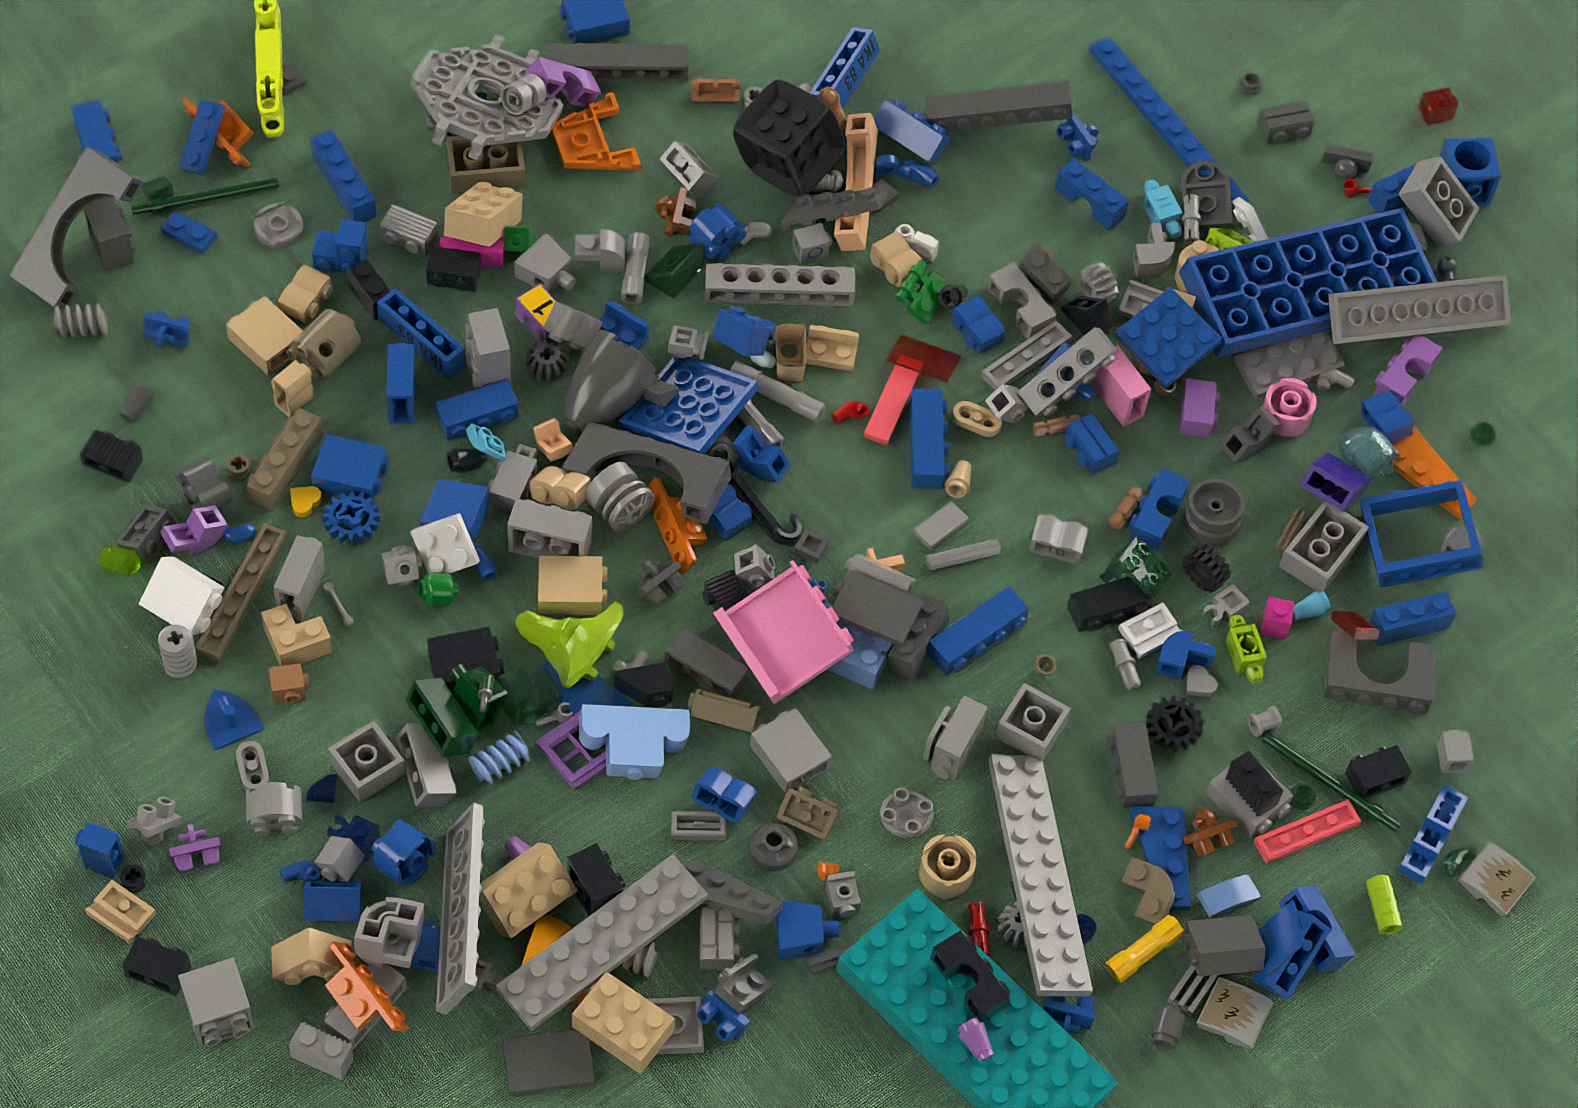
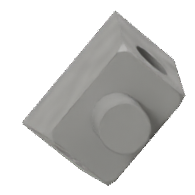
M544 234L514 262L516 278L534 287L541 284L548 293H551L558 285L569 291L576 283V278L570 275L572 272L570 256L548 234Z

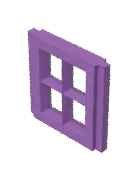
M580 712L535 742L542 754L575 790L606 769V751L593 759L586 751V747L581 745L572 735L579 730ZM566 738H569L577 748L563 758H560L552 748ZM581 752L589 763L573 773L564 762Z

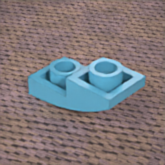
M471 423L466 429V433L472 445L476 449L504 462L506 454L503 442L493 436L489 429Z

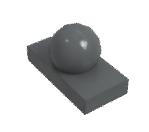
M1328 144L1323 153L1322 162L1333 164L1336 176L1339 179L1346 180L1353 178L1358 170L1369 172L1374 154Z

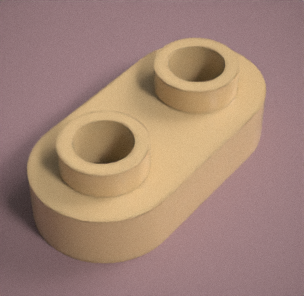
M969 401L959 402L953 409V421L962 428L985 437H993L1001 430L1002 420L997 419L990 409Z

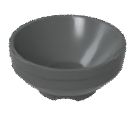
M767 823L761 825L752 833L748 844V851L752 861L760 868L768 871H779L787 868L794 862L798 852V842L795 834L787 826L779 823ZM775 834L782 839V843L779 846L773 847L766 842V838L769 835Z

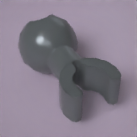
M1452 257L1441 258L1437 268L1444 276V282L1455 281L1453 273L1457 268L1456 261Z

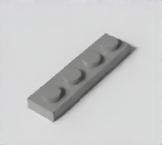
M1055 320L984 369L981 377L994 390L1002 384L1010 385L1052 356L1062 343L1069 344L1072 341V335Z

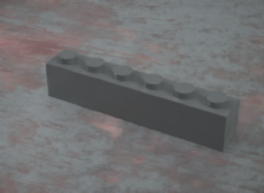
M545 43V59L591 71L595 81L688 82V44Z
M1069 81L925 96L928 123L930 125L938 124L946 129V132L1006 125L1014 126L1024 123H1039L1042 121L1072 118Z

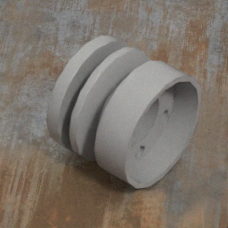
M617 462L601 471L592 480L586 490L585 499L598 513H602V518L609 523V526L614 531L619 532L629 529L648 513L655 501V495L642 481H638V476L626 463Z

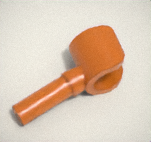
M1139 814L1135 818L1132 832L1124 845L1125 848L1130 849L1139 829L1148 831L1151 816Z

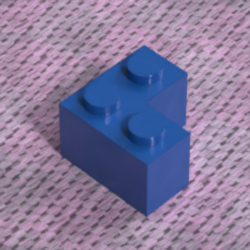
M341 219L338 233L318 230L312 251L313 268L325 272L333 271L346 274V270L349 267L367 259L369 251L366 223Z

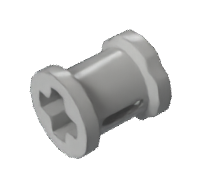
M1270 706L1267 711L1257 715L1254 713L1249 714L1247 717L1249 728L1255 737L1261 736L1262 732L1269 729H1280L1282 727L1281 715L1275 706Z

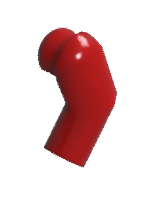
M848 401L833 412L831 418L836 424H840L847 417L863 419L869 414L870 408L866 403Z

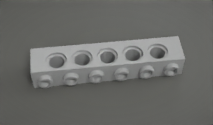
M706 264L705 303L854 305L855 268L844 266H772L770 264Z

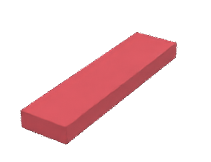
M901 355L899 356L866 427L864 438L886 446L888 445L910 397L911 390L914 388L920 375L923 363Z
M1349 799L1260 835L1254 839V844L1265 863L1269 864L1360 826L1362 821Z

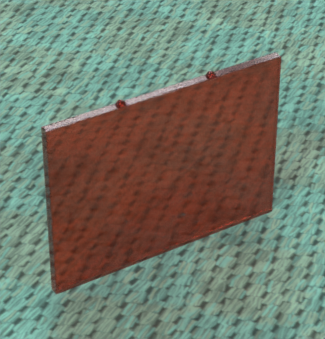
M901 334L886 361L948 383L961 359V355Z

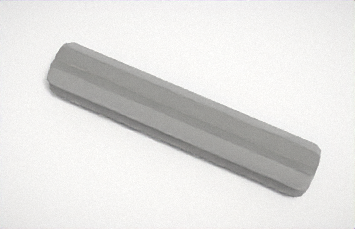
M997 539L934 553L926 556V564L929 570H934L993 556L1000 553L1001 546Z

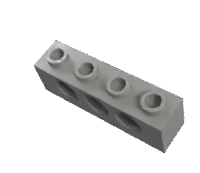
M1094 327L1021 388L1018 394L1036 416L1045 415L1047 417L1057 409L1056 404L1062 399L1066 401L1077 392L1075 388L1082 382L1085 385L1096 376L1094 372L1101 367L1106 368L1116 360L1114 356L1119 351L1100 328ZM1088 351H1092L1094 360L1091 364L1087 365L1084 362V355ZM1072 367L1075 372L1074 378L1067 381L1065 371L1067 368ZM1052 383L1055 386V393L1053 396L1048 397L1045 389L1048 384Z

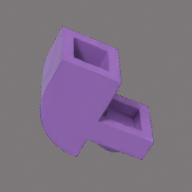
M216 505L195 508L192 510L186 523L164 526L161 535L172 553L188 550L192 556L212 547L221 538L227 523Z

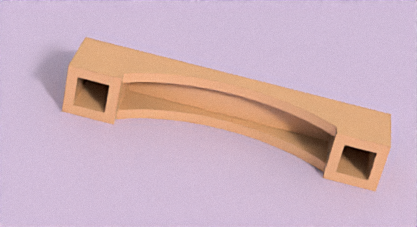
M871 113L851 114L847 116L845 133L847 137V179L845 190L859 191L872 187L878 128ZM846 212L836 219L834 236L841 251L865 250L869 212L849 216Z

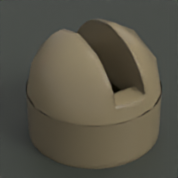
M1157 379L1154 383V390L1160 396H1167L1176 389L1175 381L1167 388Z
M1043 654L1036 659L1034 670L1039 676H1050L1055 671L1057 664L1051 655ZM1046 663L1050 665V667L1044 670L1040 669V667L1045 665Z

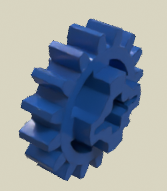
M350 491L349 496H345L341 492L339 500L332 497L331 505H325V513L323 514L325 531H330L332 539L338 536L340 544L345 540H349V544L353 545L354 540L357 539L361 544L364 543L363 537L366 536L371 539L373 537L372 531H378L380 513L378 504L373 505L372 497L365 500L363 492L358 496H355L354 491Z

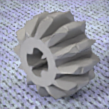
M1096 263L1085 267L1081 271L1079 280L1081 282L1080 287L1083 289V295L1106 299L1107 303L1116 298V293H1118L1116 284L1118 282L1114 279V274L1110 272L1108 266H1105L1103 263Z
M1016 901L1013 907L1007 905L1004 908V913L999 915L998 922L1000 925L998 926V933L1004 934V942L1012 940L1013 948L1017 947L1018 943H1021L1024 949H1026L1024 931Z

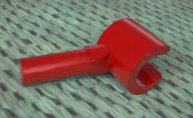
M1346 179L1343 184L1345 188L1344 195L1347 198H1353L1356 193L1370 194L1372 189L1357 186V182L1353 179Z

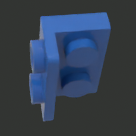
M611 301L606 303L605 313L598 319L603 322L599 330L609 331L618 337L615 341H621L629 347L632 345L639 350L649 339V325L643 318L629 313L620 304H615Z

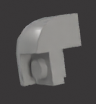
M386 897V901L375 903L370 908L366 907L361 915L354 937L356 954L364 962L382 969L384 963L410 968L422 933L424 903Z

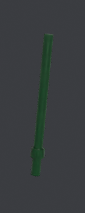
M276 177L163 200L155 198L150 199V202L132 205L131 210L133 215L148 212L156 214L163 212V209L279 187V181Z
M1270 733L1266 734L1262 742L1345 799H1349L1352 804L1368 814L1367 817L1375 823L1379 821L1395 833L1399 830L1402 824L1384 813L1385 809L1381 806L1371 804Z

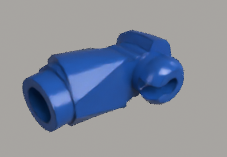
M912 159L902 162L898 169V175L902 179L910 177L912 181L931 188L939 180V175L932 168L920 166Z
M474 543V548L480 559L474 566L483 580L489 581L498 574L495 562L484 553L482 545Z

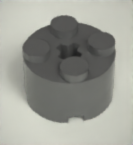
M209 457L200 459L174 473L178 484L181 487L183 486L180 494L187 505L193 504L192 509L216 505L219 509L232 501V496L226 482H222L218 475L220 474L219 469Z

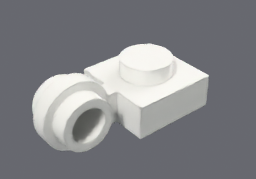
M902 224L896 228L895 232L899 233L907 244L912 246L911 249L920 257L930 262L934 261L938 252V240L919 231L915 234L913 228L907 224Z

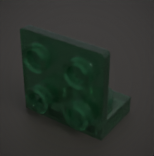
M1136 536L1116 553L1099 577L1105 583H1108L1113 578L1116 580L1120 579L1126 573L1153 599L1170 578L1172 572L1163 561H1160L1155 556L1149 546Z

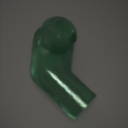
M1472 845L1452 850L1447 854L1443 867L1446 869L1448 877L1459 876L1461 874L1460 866L1462 862L1476 858L1475 849Z

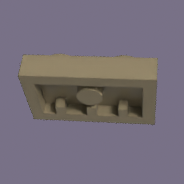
M798 786L796 790L789 788L776 818L827 840L837 815L839 816L841 813L840 810L835 808L837 803L825 797L818 801L811 797L812 791Z

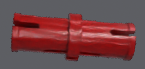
M977 901L968 904L970 920L968 935L989 957L987 935L990 932V928L986 924L985 903L979 902V907H977Z

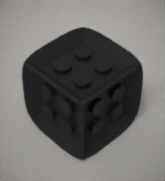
M780 79L769 83L740 115L733 128L734 141L744 163L761 179L796 197L808 194L835 165L845 148L844 136L834 112L816 96L792 83Z

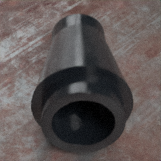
M946 285L940 290V303L948 309H953L966 298L968 290L964 285Z
M452 449V452L447 453V464L452 473L457 472L460 474L481 463L487 462L486 453L478 449Z

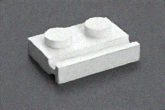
M1164 603L1120 624L1118 628L1131 649H1134L1138 659L1162 648L1164 641L1170 635L1182 631L1178 628L1176 620Z

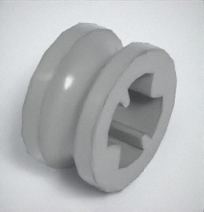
M759 87L747 88L744 93V106L747 108L753 101L750 98L754 97L755 99L763 89Z

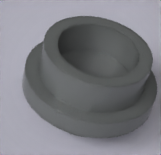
M1247 72L1239 80V88L1246 94H1257L1263 86L1260 75L1255 72Z

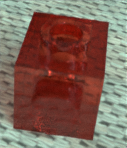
M1449 87L1424 92L1418 109L1427 126L1453 120L1458 109V100L1456 96H1453Z

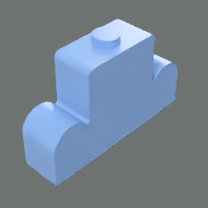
M582 704L579 715V739L581 744L591 750L599 749L602 745H605L606 774L608 776L627 777L631 780L659 778L664 765V750L672 754L681 752L686 745L690 732V712L684 709Z

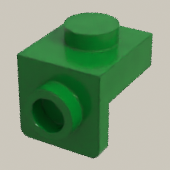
M505 226L504 251L523 253L532 246L534 242L533 233H530L529 227Z

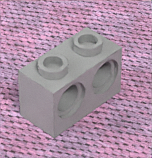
M674 141L660 158L691 192L704 195L719 178L689 145Z

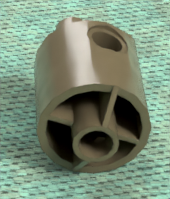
M326 309L289 344L290 348L286 353L292 361L296 360L299 364L303 363L310 369L312 381L315 379L326 380L361 346V338L356 330L355 322L349 316L341 315L332 309Z

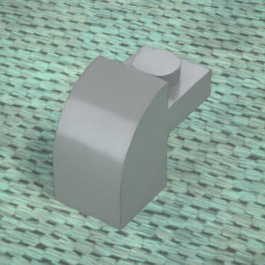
M1160 223L1150 224L1147 236L1148 244H1136L1132 260L1136 279L1160 276L1170 266L1175 244L1174 242H1167L1166 232H1162Z
M600 229V235H575V261H600V272L625 273L624 239L618 233L606 229Z

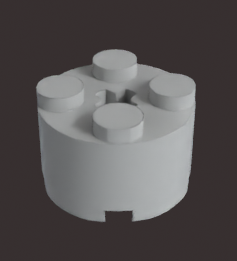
M271 782L255 785V791L252 792L250 788L247 789V826L254 829V834L257 836L270 835L271 830H282V833L285 834L297 833L298 826L302 824L301 788L294 785L293 790L287 788V783Z

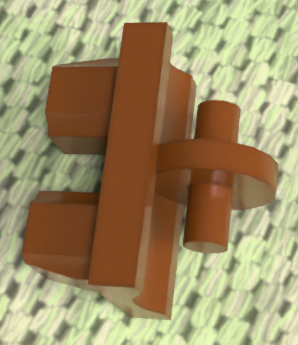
M683 187L679 188L678 195L673 197L672 200L670 196H665L664 199L656 201L655 211L660 214V218L667 219L664 234L670 237L674 231L687 234L693 221L682 216V213L691 216L697 201L687 197V189Z
M1208 808L1198 810L1193 825L1196 828L1200 827L1201 830L1183 836L1185 845L1192 843L1197 855L1202 856L1215 851L1210 838L1214 836L1218 848L1235 843L1231 828L1238 826L1235 818L1226 822L1216 823L1215 820L1219 819L1217 812L1212 813Z

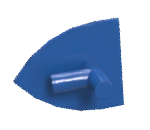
M216 689L213 691L205 712V728L214 750L265 729L257 713L243 699L229 692Z

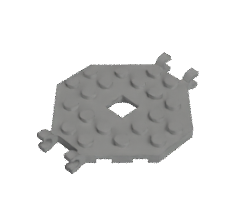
M497 34L489 45H481L480 49L470 50L469 47L451 48L448 53H440L438 50L429 51L412 75L410 84L437 124L432 142L441 146L447 132L457 134L472 141L471 145L473 147L468 157L478 160L486 145L546 138L562 112L563 104L560 99H555V97L553 99L545 98L542 103L530 108L528 111L520 115H513L504 108L501 97L497 101H487L475 95L480 87L500 96L504 86L517 81V79L525 75L524 73L539 57L540 52L531 48L527 57L522 58L502 50L500 47L504 42V37Z

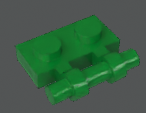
M919 260L909 270V276L906 281H903L898 287L899 292L895 298L899 302H904L907 299L909 303L905 309L924 325L929 322L940 305V290L949 284L934 271L929 272L926 276L924 270L927 267V263L924 260ZM917 282L920 287L917 291H914V285Z

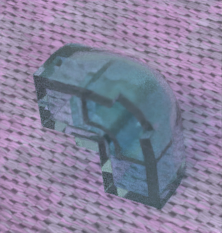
M1360 426L1351 429L1338 438L1339 451L1352 467H1359L1366 478L1378 470L1385 477L1394 472L1392 462L1401 456L1387 437L1375 427Z

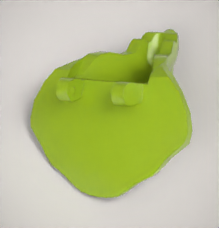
M615 601L596 617L583 619L569 617L563 620L552 619L537 615L531 611H525L517 616L515 624L523 638H526L530 644L538 646L544 652L548 661L556 669L562 686L567 689L582 677L595 680L598 671L592 665L603 651L612 652L615 647V642L611 638L622 619L623 609L622 605Z

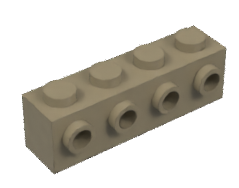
M298 408L293 416H289L285 429L281 435L278 434L274 438L271 450L268 454L262 456L259 468L255 474H250L246 481L250 503L270 512L274 510L323 436L321 417L301 408Z

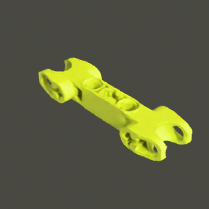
M254 0L256 13L257 105L261 114V126L264 135L267 138L280 137L284 131L281 14L277 0ZM274 120L279 122L280 125L275 130H269L266 128L267 122Z

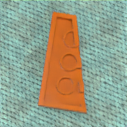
M1414 426L1413 435L1392 443L1381 454L1379 459L1417 488L1460 480ZM1463 483L1471 509L1475 505L1477 498ZM1458 500L1439 503L1440 506L1459 520L1462 518Z

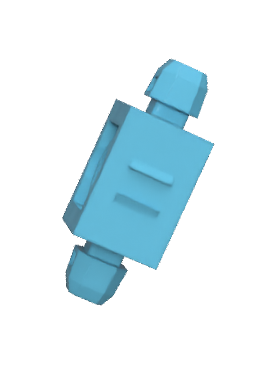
M1153 179L1146 181L1144 185L1145 197L1143 206L1152 223H1160L1162 232L1165 231L1170 238L1180 237L1182 211L1169 186L1160 187Z

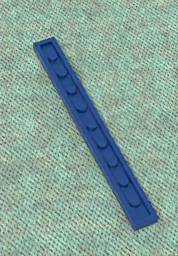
M1109 36L1090 45L1089 52L1187 167L1199 161L1218 163ZM1201 170L1198 175L1206 178L1211 175V172L1209 170ZM1229 176L1231 201L1240 197L1248 203V197Z

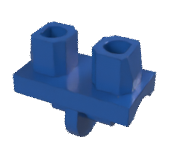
M1073 113L1072 118L1058 125L1056 135L1060 140L1069 139L1071 141L1067 149L1072 158L1081 156L1084 162L1091 160V152L1098 143L1096 137L1099 134V130L1094 125L1088 127L1085 123L1083 124L1076 113Z
M161 311L144 315L143 337L156 340V346L163 348L166 343L187 348L190 332L189 318L180 317L174 320L168 318V315Z
M712 988L699 1008L697 1018L704 1024H708L713 1019L720 1024L716 1033L724 1042L735 1038L737 1041L744 1036V1031L749 1025L750 1020L745 1017L746 1013L744 1011L738 1013L714 993L715 989Z
M1050 996L1049 999H1046L1043 1010L1067 1033L1068 1030L1079 1033L1080 1027L1091 1029L1096 1013L1093 1010L1092 997L1078 996L1076 1006L1065 1003L1067 996Z

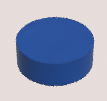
M882 155L875 159V171L879 174L889 175L899 169V161L896 156Z

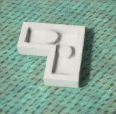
M1240 197L1231 201L1234 207L1232 214L1237 223L1241 222L1244 228L1248 227L1251 233L1248 238L1253 242L1268 239L1253 206Z

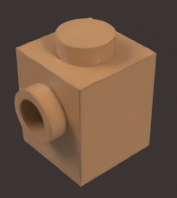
M301 663L269 668L274 704L284 702L291 704L306 699L305 689H309L310 685L308 672L302 673Z

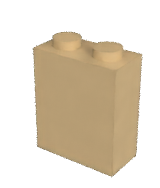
M265 296L259 301L250 304L248 309L240 315L232 317L226 324L228 339L267 375H270L290 360L286 353L290 348L289 344L303 332Z
M539 556L538 614H601L602 605H607V589H602V582H607V567H602V556Z

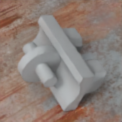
M161 797L156 799L155 807L150 804L138 806L137 816L127 820V828L138 829L141 831L140 838L149 845H156L163 840L165 830L181 824L182 817L174 813V801Z

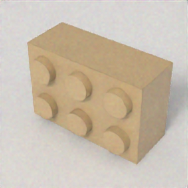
M487 182L477 183L445 208L444 236L488 247L504 235L505 226H515L521 221L523 193L515 192L507 187H494Z
M538 842L480 883L482 889L479 895V902L499 935L512 938L578 890L551 845Z
M607 971L572 1013V1027L639 1074L644 1071L670 1038L675 1026L674 1017Z

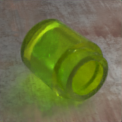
M112 545L102 548L99 556V567L104 568L105 571L129 577L133 572L138 571L140 557H137L136 551Z

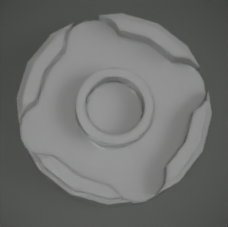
M274 203L258 211L253 228L257 239L262 244L272 248H283L299 240L303 233V219L300 212L293 206L288 205L287 207L282 206V203Z

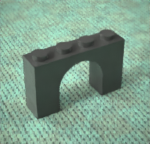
M1331 630L1326 643L1324 698H1331L1338 702H1357L1360 705H1378L1386 709H1405L1413 713H1428L1434 697L1435 645L1409 642L1404 653L1403 678L1394 683L1381 684L1368 679L1357 665L1358 634Z

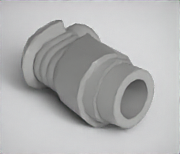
M832 170L830 175L826 174L811 192L831 190L836 193L844 182L842 173L838 170Z

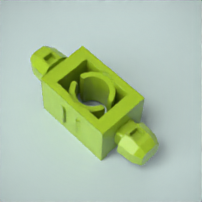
M1241 615L1231 616L1226 644L1237 675L1245 673L1251 683H1259L1263 679L1262 669L1267 656L1255 623L1247 625ZM1241 644H1243L1244 647L1248 648L1251 651L1250 655L1249 651L1244 650L1241 647Z

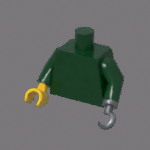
M463 664L457 665L450 672V675L456 682L452 695L476 731L494 724L508 692L494 679V675L487 672L483 667L467 671Z

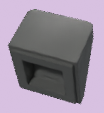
M658 380L644 388L643 396L645 400L665 407L678 393L679 388Z

